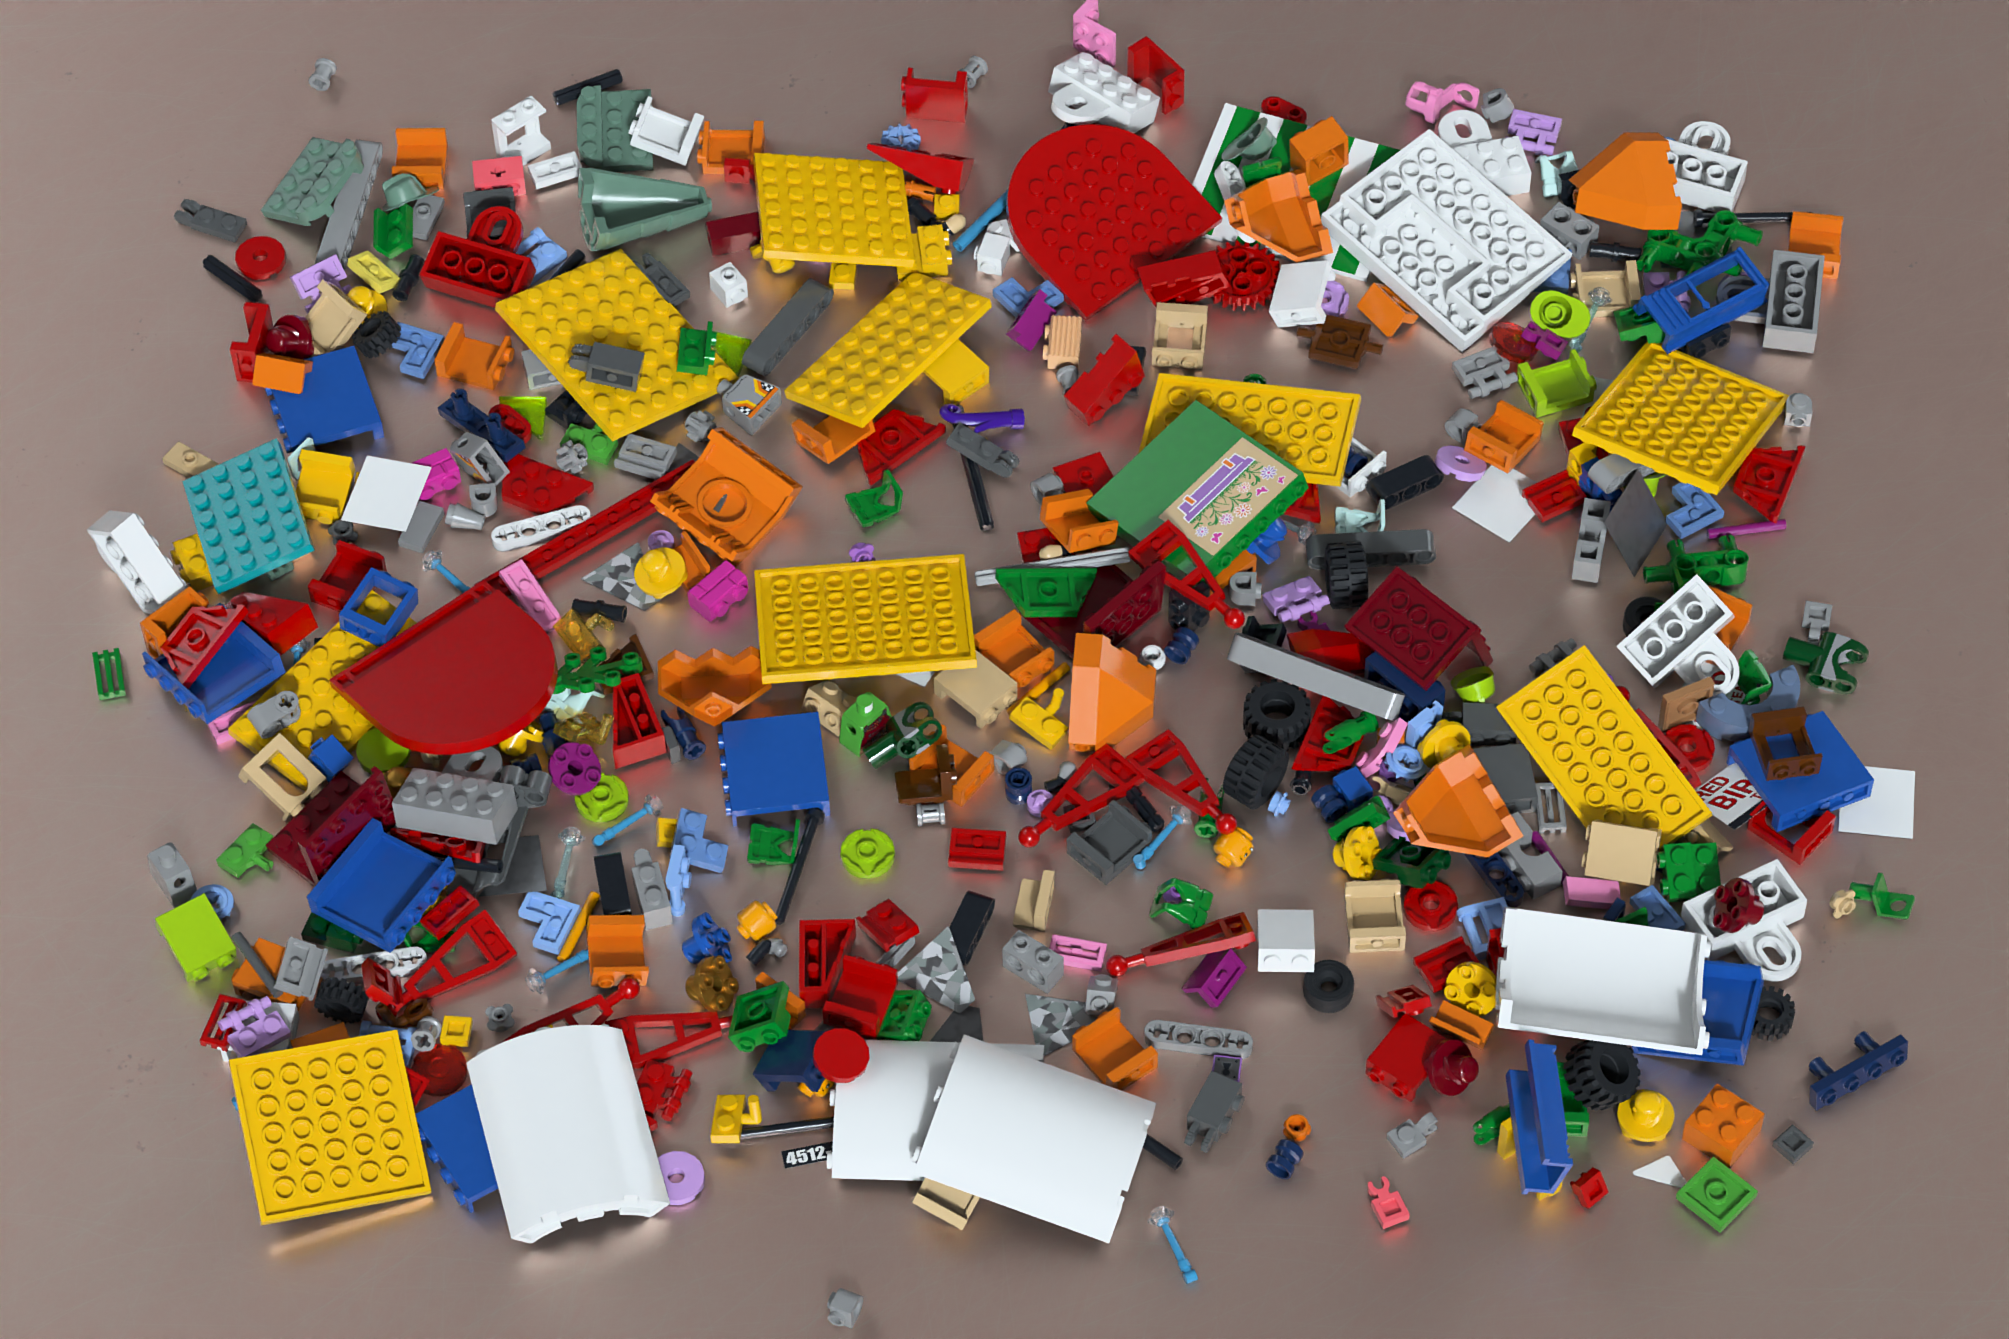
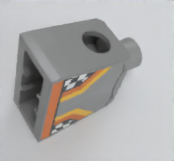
M742 375L735 384L724 379L717 387V393L723 396V412L750 435H753L782 404L781 389L749 375Z
M466 432L458 440H455L450 447L451 454L463 470L481 483H495L497 486L510 472L489 442L484 438ZM481 463H486V464H487V468H486V469H483L482 467H483L484 465L481 464Z

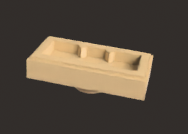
M179 441L162 458L163 464L188 478L219 465V463Z

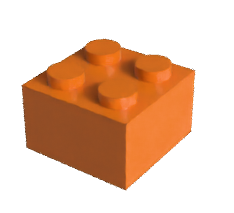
M1333 116L1316 122L1313 127L1304 132L1300 131L1289 139L1290 166L1293 170L1301 169L1305 172L1308 186L1349 164L1348 136Z
M1717 1083L1685 1121L1682 1139L1710 1158L1714 1156L1730 1169L1761 1131L1765 1113Z

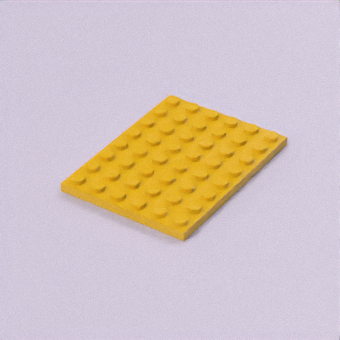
M622 249L501 300L495 306L497 313L612 442L718 394L717 387L724 379L732 384H735L739 379L716 352L714 366L709 365L707 375L676 372L681 328H694L671 303H668L659 294L654 284ZM594 342L645 353L643 369L636 392L586 381L587 372L573 369L568 363L569 358L573 356L572 348L575 344L593 346Z
M1647 341L1577 423L1572 436L1584 443L1603 448L1608 453L1618 454L1633 463L1652 468L1657 473H1664L1674 477L1679 482L1696 486L1706 493L1718 495L1785 409L1786 400L1790 395L1678 350L1667 354L1662 348V344H1648Z
M964 554L754 570L762 684L977 668Z

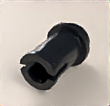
M912 197L908 200L909 215H914L924 226H929L931 220H936L937 216L923 204L921 198Z
M1296 770L1295 777L1290 783L1293 793L1302 796L1311 790L1312 784L1310 779L1312 771Z

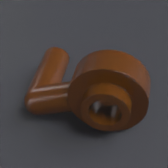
M420 998L410 1003L406 1007L404 1014L397 1018L385 1004L379 1003L375 1007L387 1026L402 1028L408 1024L417 1026L420 1019L426 1016L432 1017L434 1011L425 998Z

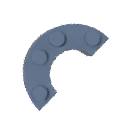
M1794 665L1771 673L1769 678L1772 686L1766 692L1768 698L1759 704H1738L1730 700L1724 693L1700 701L1696 715L1697 723L1711 736L1721 741L1723 738L1734 742L1751 738L1748 732L1751 714L1797 707L1800 695V679Z

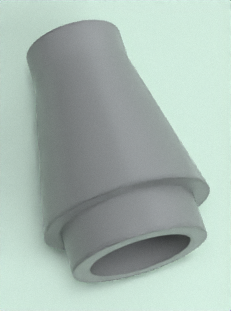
M459 503L456 505L450 504L445 524L451 525V528L482 530L485 515H481Z

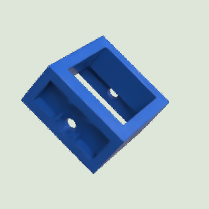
M371 567L339 613L340 629L381 647L396 637L417 606L418 589L407 581L402 582L393 578L386 571H379ZM374 586L403 599L386 625L356 612Z

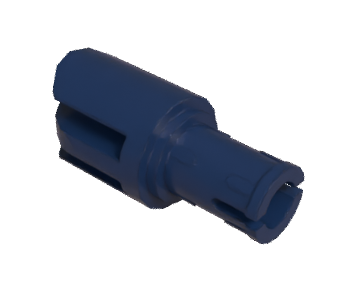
M548 712L541 715L539 722L544 731L542 743L548 758H550L551 754L559 746L571 741L567 731L559 728L554 713Z

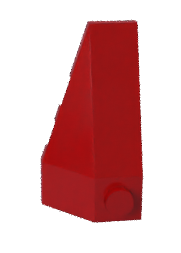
M880 143L867 144L868 150L932 186L942 188L941 192L946 194H956V191L964 190L974 163L972 158L942 153L933 156L925 150L906 151L907 148Z
M1309 629L1287 634L1290 651L1354 675L1365 673V660L1374 653L1371 648L1351 633Z

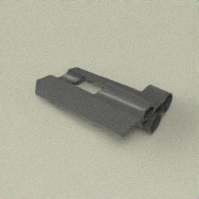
M506 765L502 768L499 782L514 786L518 807L517 812L497 843H506L502 856L503 870L499 874L455 869L456 874L453 881L448 885L447 896L461 885L471 895L476 897L477 892L482 888L491 885L496 887L505 881L528 809L541 807L547 803L552 784L550 774L539 770L526 774L522 768L515 765ZM485 844L482 858L487 857L489 846L494 844Z

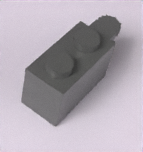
M594 342L593 346L575 344L572 348L573 356L569 358L568 363L573 369L587 372L586 381L636 392L643 369L645 353Z
M1463 703L1462 712L1449 711L1442 714L1441 720L1446 719L1449 722H1458L1468 730L1471 746H1503L1516 743L1517 736L1496 709L1500 704Z
M1211 1071L1187 1114V1129L1189 1131L1185 1137V1144L1191 1146L1198 1134L1205 1137L1201 1143L1200 1150L1207 1153L1213 1142H1218L1222 1133H1228L1233 1120L1231 1117L1234 1111H1240L1245 1096L1242 1095V1083Z

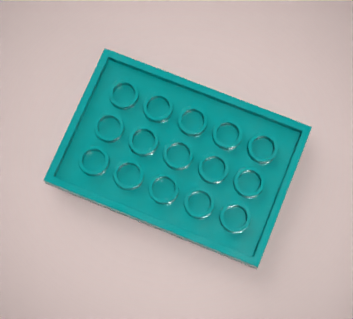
M277 438L182 481L213 585L218 594L315 550L281 444Z

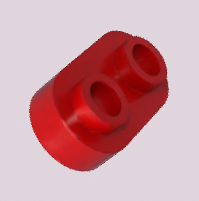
M1271 96L1264 99L1261 103V113L1307 124L1306 111L1284 99Z
M497 404L490 409L488 416L490 413H498L501 416V420L504 419V421H501L502 426L522 439L524 444L531 439L532 430L530 423L511 406Z

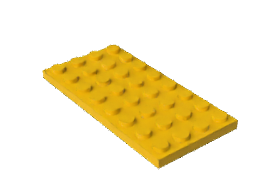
M914 271L784 390L786 398L863 428L992 307L989 298Z
M1159 373L1138 454L1188 406L1197 400L1303 472L1307 483L1341 487L1360 408V394Z
M371 590L356 612L386 625L397 608ZM409 617L396 636L417 622ZM338 622L228 728V734L257 755L280 733L306 759L312 752L310 747L319 738L323 737L326 740L333 734L351 754L356 749L360 738L366 732L376 727L331 688L329 680L379 647L340 629V623ZM282 691L294 692L299 699L298 706L301 710L299 720L278 731L270 738H261L247 718L248 712L254 706L269 700ZM279 752L268 764L306 792L308 783L304 775Z
M1585 645L1496 707L1499 714L1585 829H1587L1588 825H1592V821L1596 819L1602 820V822L1645 829H1662L1660 851L1664 844H1673L1713 816L1712 812Z

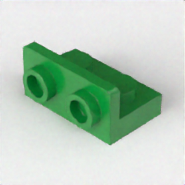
M408 204L402 205L389 214L380 208L374 210L373 247L389 259H393L413 247V208Z
M708 321L706 331L681 328L676 372L707 375L709 365L714 366L715 350H711V347L716 345L717 332L712 331L713 322Z
M1375 796L1335 820L1334 826L1328 829L1332 840L1340 842L1342 838L1346 839L1348 833L1354 827L1371 826L1375 829L1391 818L1381 797Z
M895 990L876 1038L877 1040H921L927 1019L931 1014L932 1005L920 990Z

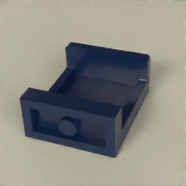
M788 1030L787 1036L778 1039V1042L768 1045L753 1075L766 1091L775 1092L780 1082H802L812 1092H818L825 1078L813 1064V1049L817 1039L826 1031Z

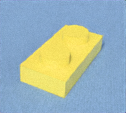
M368 250L348 258L347 266L379 294L397 286L400 278Z

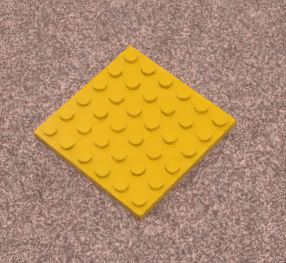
M754 153L753 165L763 258L897 267L914 266L915 257L902 168L889 161Z
M397 1030L229 1060L228 1063L261 1225L431 1194L430 1181Z

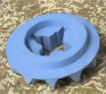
M900 122L896 127L890 125L887 131H883L881 144L907 148L906 151L917 150L921 143L918 130L912 129L910 124L902 126ZM899 135H902L904 138L902 144L898 140Z
M1398 744L1393 754L1390 752L1385 754L1384 763L1389 766L1388 772L1396 774V779L1403 777L1406 783L1411 779L1417 782L1426 772L1427 766L1421 759L1420 753L1411 746Z
M221 885L203 886L192 895L191 900L205 893L210 904L217 902L218 908L213 907L220 921L226 916L230 917V912L234 908L232 893Z

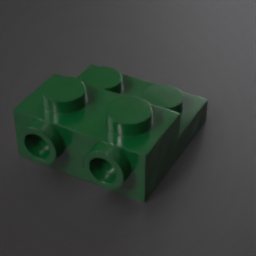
M1399 836V839L1394 838L1373 859L1374 869L1397 874L1401 884L1421 889L1427 883L1433 884L1436 881L1437 873L1441 869L1447 870L1451 864V855L1448 850L1410 844L1409 841H1406V837Z
M312 912L301 933L302 940L353 954L357 945H361L364 940Z

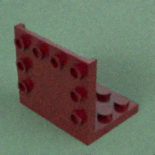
M1096 548L1090 549V552L1098 551ZM1158 560L1152 566L1145 567L1135 580L1131 579L1116 565L1096 567V578L1077 617L1024 618L1072 659L1074 658L1076 633L1102 634L1111 639L1110 644L1117 648L1161 611L1166 566Z
M1398 566L1395 567L1345 625L1347 631L1425 691L1430 688L1465 646L1478 655L1483 666L1488 667L1493 662L1489 652L1491 648L1485 643L1486 638L1480 634L1482 630L1474 622L1467 620L1425 588L1415 577L1408 575Z
M374 766L371 769L372 775L362 785H359L344 772L340 771L265 845L267 850L315 887L372 818L382 823L385 833H388L396 825L392 807L393 798L383 772Z

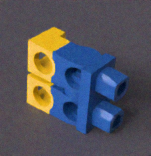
M1582 443L1569 451L1568 475L1576 481L1587 498L1611 502V512L1623 492L1621 489L1606 494L1587 476L1590 468L1599 459L1596 456V445Z

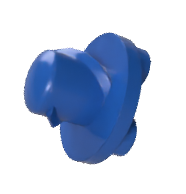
M1278 517L1246 550L1250 554L1256 553L1268 565L1280 557V548L1277 541L1284 540V536L1287 534V527L1284 521Z
M707 912L694 918L692 921L693 936L682 943V951L686 959L692 964H698L702 959L711 956H722L726 963L732 961L728 945L731 938L728 931L724 927L719 928Z

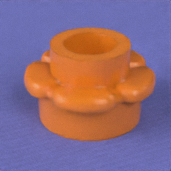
M1299 1114L1291 1115L1283 1124L1285 1127L1283 1129L1285 1137L1296 1142L1305 1140L1306 1135L1308 1136L1311 1132V1126L1308 1124L1307 1119Z

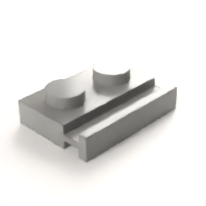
M628 434L619 451L618 458L614 460L615 468L657 480L669 470L677 455V449L675 446Z
M290 936L286 944L274 989L298 997L302 995L312 1001L328 949L317 948L314 944Z

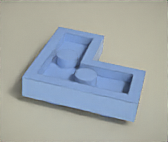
M528 892L518 913L521 918L541 924L532 941L533 947L558 955L581 910L580 905L540 892Z

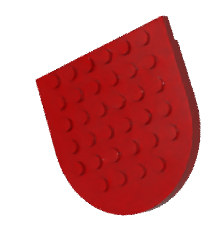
M1088 124L1072 126L1058 130L1039 140L1018 162L1010 180L1006 199L1007 222L1014 242L1020 252L1045 280H1049L1064 294L1066 304L1068 306L1071 305L1084 321L1090 319L1141 281L1137 267L1171 260L1219 225L1223 219L1157 147L1132 132L1107 125Z
M483 580L331 678L329 682L331 688L391 741L421 753L452 755L488 748L509 739L527 727L538 717L550 701L557 683L558 666L552 642L545 630L499 589L495 590Z

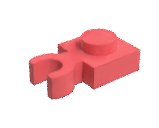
M1385 1176L1381 1177V1185L1383 1187L1381 1189L1375 1188L1371 1181L1368 1182V1194L1374 1198V1200H1371V1207L1383 1229L1409 1220L1410 1214L1399 1192H1389L1390 1183Z

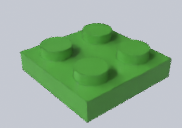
M1713 1156L1677 1192L1676 1199L1721 1233L1757 1197L1758 1191Z

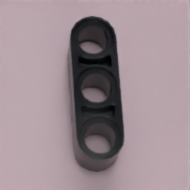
M1424 455L1373 478L1367 484L1366 490L1377 505H1379L1380 499H1384L1385 510L1434 489L1441 484L1444 474L1429 455Z
M621 852L594 856L603 914L632 915Z
M970 890L966 892L949 927L964 966H967L995 907L994 898Z

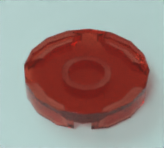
M1500 322L1493 327L1489 335L1491 346L1495 345L1498 348L1496 352L1501 357L1515 363H1524L1526 360H1529V362L1533 361L1539 350L1535 348V342L1528 341L1521 336L1525 328L1517 324Z
M435 1044L431 1051H420L416 1054L411 1067L412 1070L430 1079L424 1091V1094L430 1096H446L457 1091L464 1084L468 1070L463 1053L454 1046L449 1045L448 1047L442 1046V1044Z

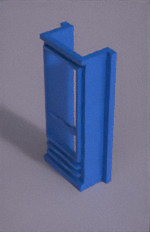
M1738 247L1737 250L1648 296L1640 297L1639 303L1633 306V310L1638 316L1647 311L1650 313L1666 335L1662 348L1669 354L1685 346L1689 341L1766 304L1768 300L1765 295L1770 284L1743 249ZM1739 263L1755 286L1710 308L1709 302L1704 300L1695 287L1735 267ZM1690 289L1702 303V308L1706 309V311L1693 318H1690L1675 298Z
M1530 1039L1525 1044L1528 1071L1509 1069L1505 1075L1521 1194L1527 1195L1528 1192L1554 1194L1573 1166V1158H1569L1570 1153L1567 1152L1569 1145H1566L1568 1136L1556 1055H1554L1557 1047L1556 1045L1534 1043V1040Z

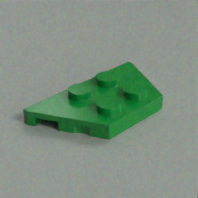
M1097 568L996 569L995 579L1023 617H1077L1097 575Z

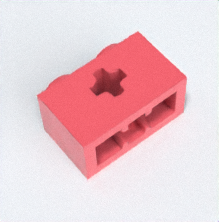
M522 156L472 161L475 191L511 187L513 188L514 196L526 194Z

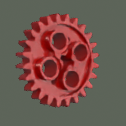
M1236 240L1235 246H1231L1229 242H1226V248L1224 249L1219 245L1216 246V252L1224 263L1231 287L1207 298L1214 296V304L1222 301V308H1226L1230 304L1233 311L1236 310L1237 306H1241L1242 310L1246 311V306L1248 305L1255 310L1256 303L1265 306V299L1272 301L1280 272V262L1275 260L1274 253L1268 255L1267 247L1259 250V243L1250 247L1248 242H1245L1243 246L1240 245L1238 240Z

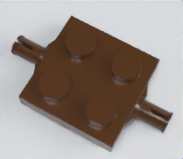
M1326 314L1325 322L1317 324L1314 329L1299 326L1297 330V337L1311 339L1308 357L1310 359L1358 369L1361 359L1366 352L1381 355L1383 351V345L1369 342L1371 324Z

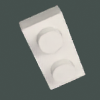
M575 151L528 165V172L537 190L578 177L579 168H582Z

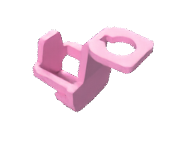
M1416 81L1406 96L1405 105L1411 110L1423 114L1426 122L1434 124L1440 116V110L1453 99L1459 105L1475 109L1478 106L1480 91L1478 88L1463 82L1451 84L1443 91L1441 88L1438 89L1424 82ZM1421 91L1427 93L1426 102L1417 100ZM1458 91H1469L1473 99L1471 101L1465 100L1461 94H1458Z

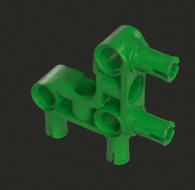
M1728 210L1717 212L1708 223L1706 233L1700 238L1693 239L1678 234V231L1648 230L1647 240L1643 245V253L1636 262L1637 269L1642 271L1645 267L1644 272L1648 273L1657 260L1687 270L1688 272L1685 275L1687 276L1724 257L1734 241L1740 240L1758 246L1761 242L1763 231L1743 225L1736 215ZM1738 263V265L1723 273L1739 276L1743 268Z
M1726 535L1719 538L1718 544L1721 551L1688 554L1685 552L1682 540L1677 539L1678 547L1675 540H1671L1667 543V550L1671 560L1666 565L1643 567V578L1645 584L1668 581L1674 594L1696 574L1706 585H1738L1746 580L1749 557L1747 553L1737 548L1733 535H1728L1729 542ZM1655 602L1654 610L1656 611L1665 602Z

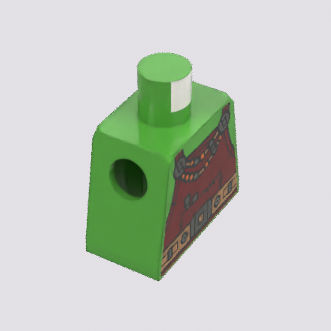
M871 692L859 695L856 702L842 715L839 743L860 757L864 753L863 748L887 732L886 723L891 718L889 707Z

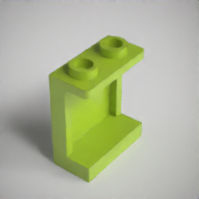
M1576 349L1570 350L1569 359L1533 370L1528 362L1518 364L1517 383L1536 418L1593 402L1594 391L1597 390L1596 380L1593 375H1589L1585 359L1578 355Z
M205 893L155 918L156 929L160 936H164L181 966L187 982L193 979L194 981L201 980L209 974L210 970L218 966L219 968H224L234 961L236 947Z

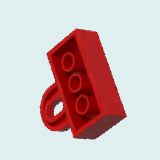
M495 206L484 210L477 216L467 239L438 231L419 275L426 288L495 308L497 302L529 289L536 269L531 258L516 254L524 233L519 216L510 208ZM499 220L507 221L502 236L497 240H491L490 235L495 223Z

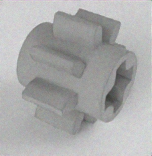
M701 410L692 412L685 421V428L689 431L686 436L694 442L698 440L701 443L703 440L709 441L710 439L707 436L710 431L717 428L716 423L713 422L715 416L706 410L704 412Z
M569 440L556 450L558 453L556 462L564 472L571 470L572 474H576L588 465L586 462L588 458L587 450L580 443L573 445V442Z

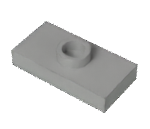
M429 195L417 199L413 208L414 238L428 240L445 205L444 198Z

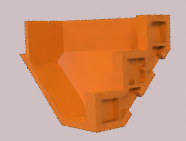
M1624 132L1569 179L1576 186V189L1573 191V204L1576 206L1575 213L1642 230H1678L1682 203L1680 196H1675L1673 185L1677 183L1674 164H1669L1668 162L1669 141L1658 132Z
M1301 169L1264 178L1224 200L1229 223L1232 227L1297 263L1333 253L1328 228L1321 223L1317 201L1310 196L1306 174Z
M1076 633L1072 669L1069 750L1096 752L1106 743L1113 748L1153 718L1156 669L1149 664L1144 666L1137 662V656L1123 647L1117 649L1110 644L1111 639L1102 634Z
M749 646L734 657L711 648L696 659L675 649L658 660V694L692 716L714 727L772 688V684H762L760 650L753 646Z
M1470 744L1435 764L1393 812L1407 834L1410 844L1490 857L1523 837L1517 822L1509 812L1500 793L1489 778L1486 769Z

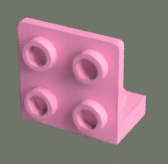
M1087 0L1073 14V48L1080 53H1089L1095 59L1113 68L1116 65V33L1098 24V1Z

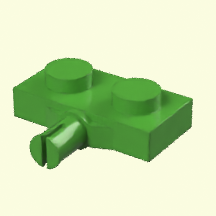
M571 423L560 442V447L569 440L573 442V445L580 443L586 448L588 459L608 465L618 447V441L612 442L608 436L602 434L603 430L596 423L592 429Z
M252 823L216 859L218 866L237 878L248 868L256 864L265 869V871H269L270 868L272 869L274 862L263 855L267 850L265 845L273 838V835Z

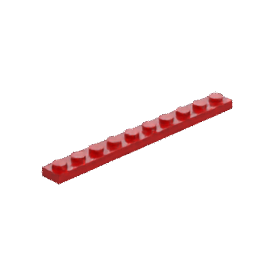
M693 459L511 564L522 559L536 580L544 577L657 512L656 505L650 502L656 492L670 489L695 461ZM502 569L483 579L495 590L499 589L507 597L512 595L499 576V571Z

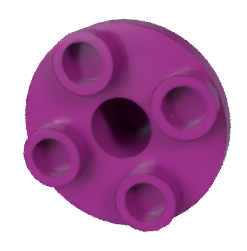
M570 742L559 746L551 754L548 761V773L552 777L554 785L562 792L570 795H583L590 792L600 781L601 766L590 745Z

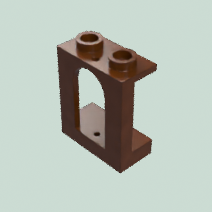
M1804 706L1751 714L1748 732L1766 781L1819 774L1823 756L1822 753L1815 754L1805 728L1807 713ZM1791 734L1799 756L1774 760L1766 737Z

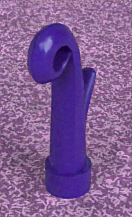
M945 404L939 410L940 416L945 421L958 425L960 422L965 426L975 427L974 432L976 433L999 427H1009L1011 430L1024 428L1025 417L1023 409L962 413L959 406Z

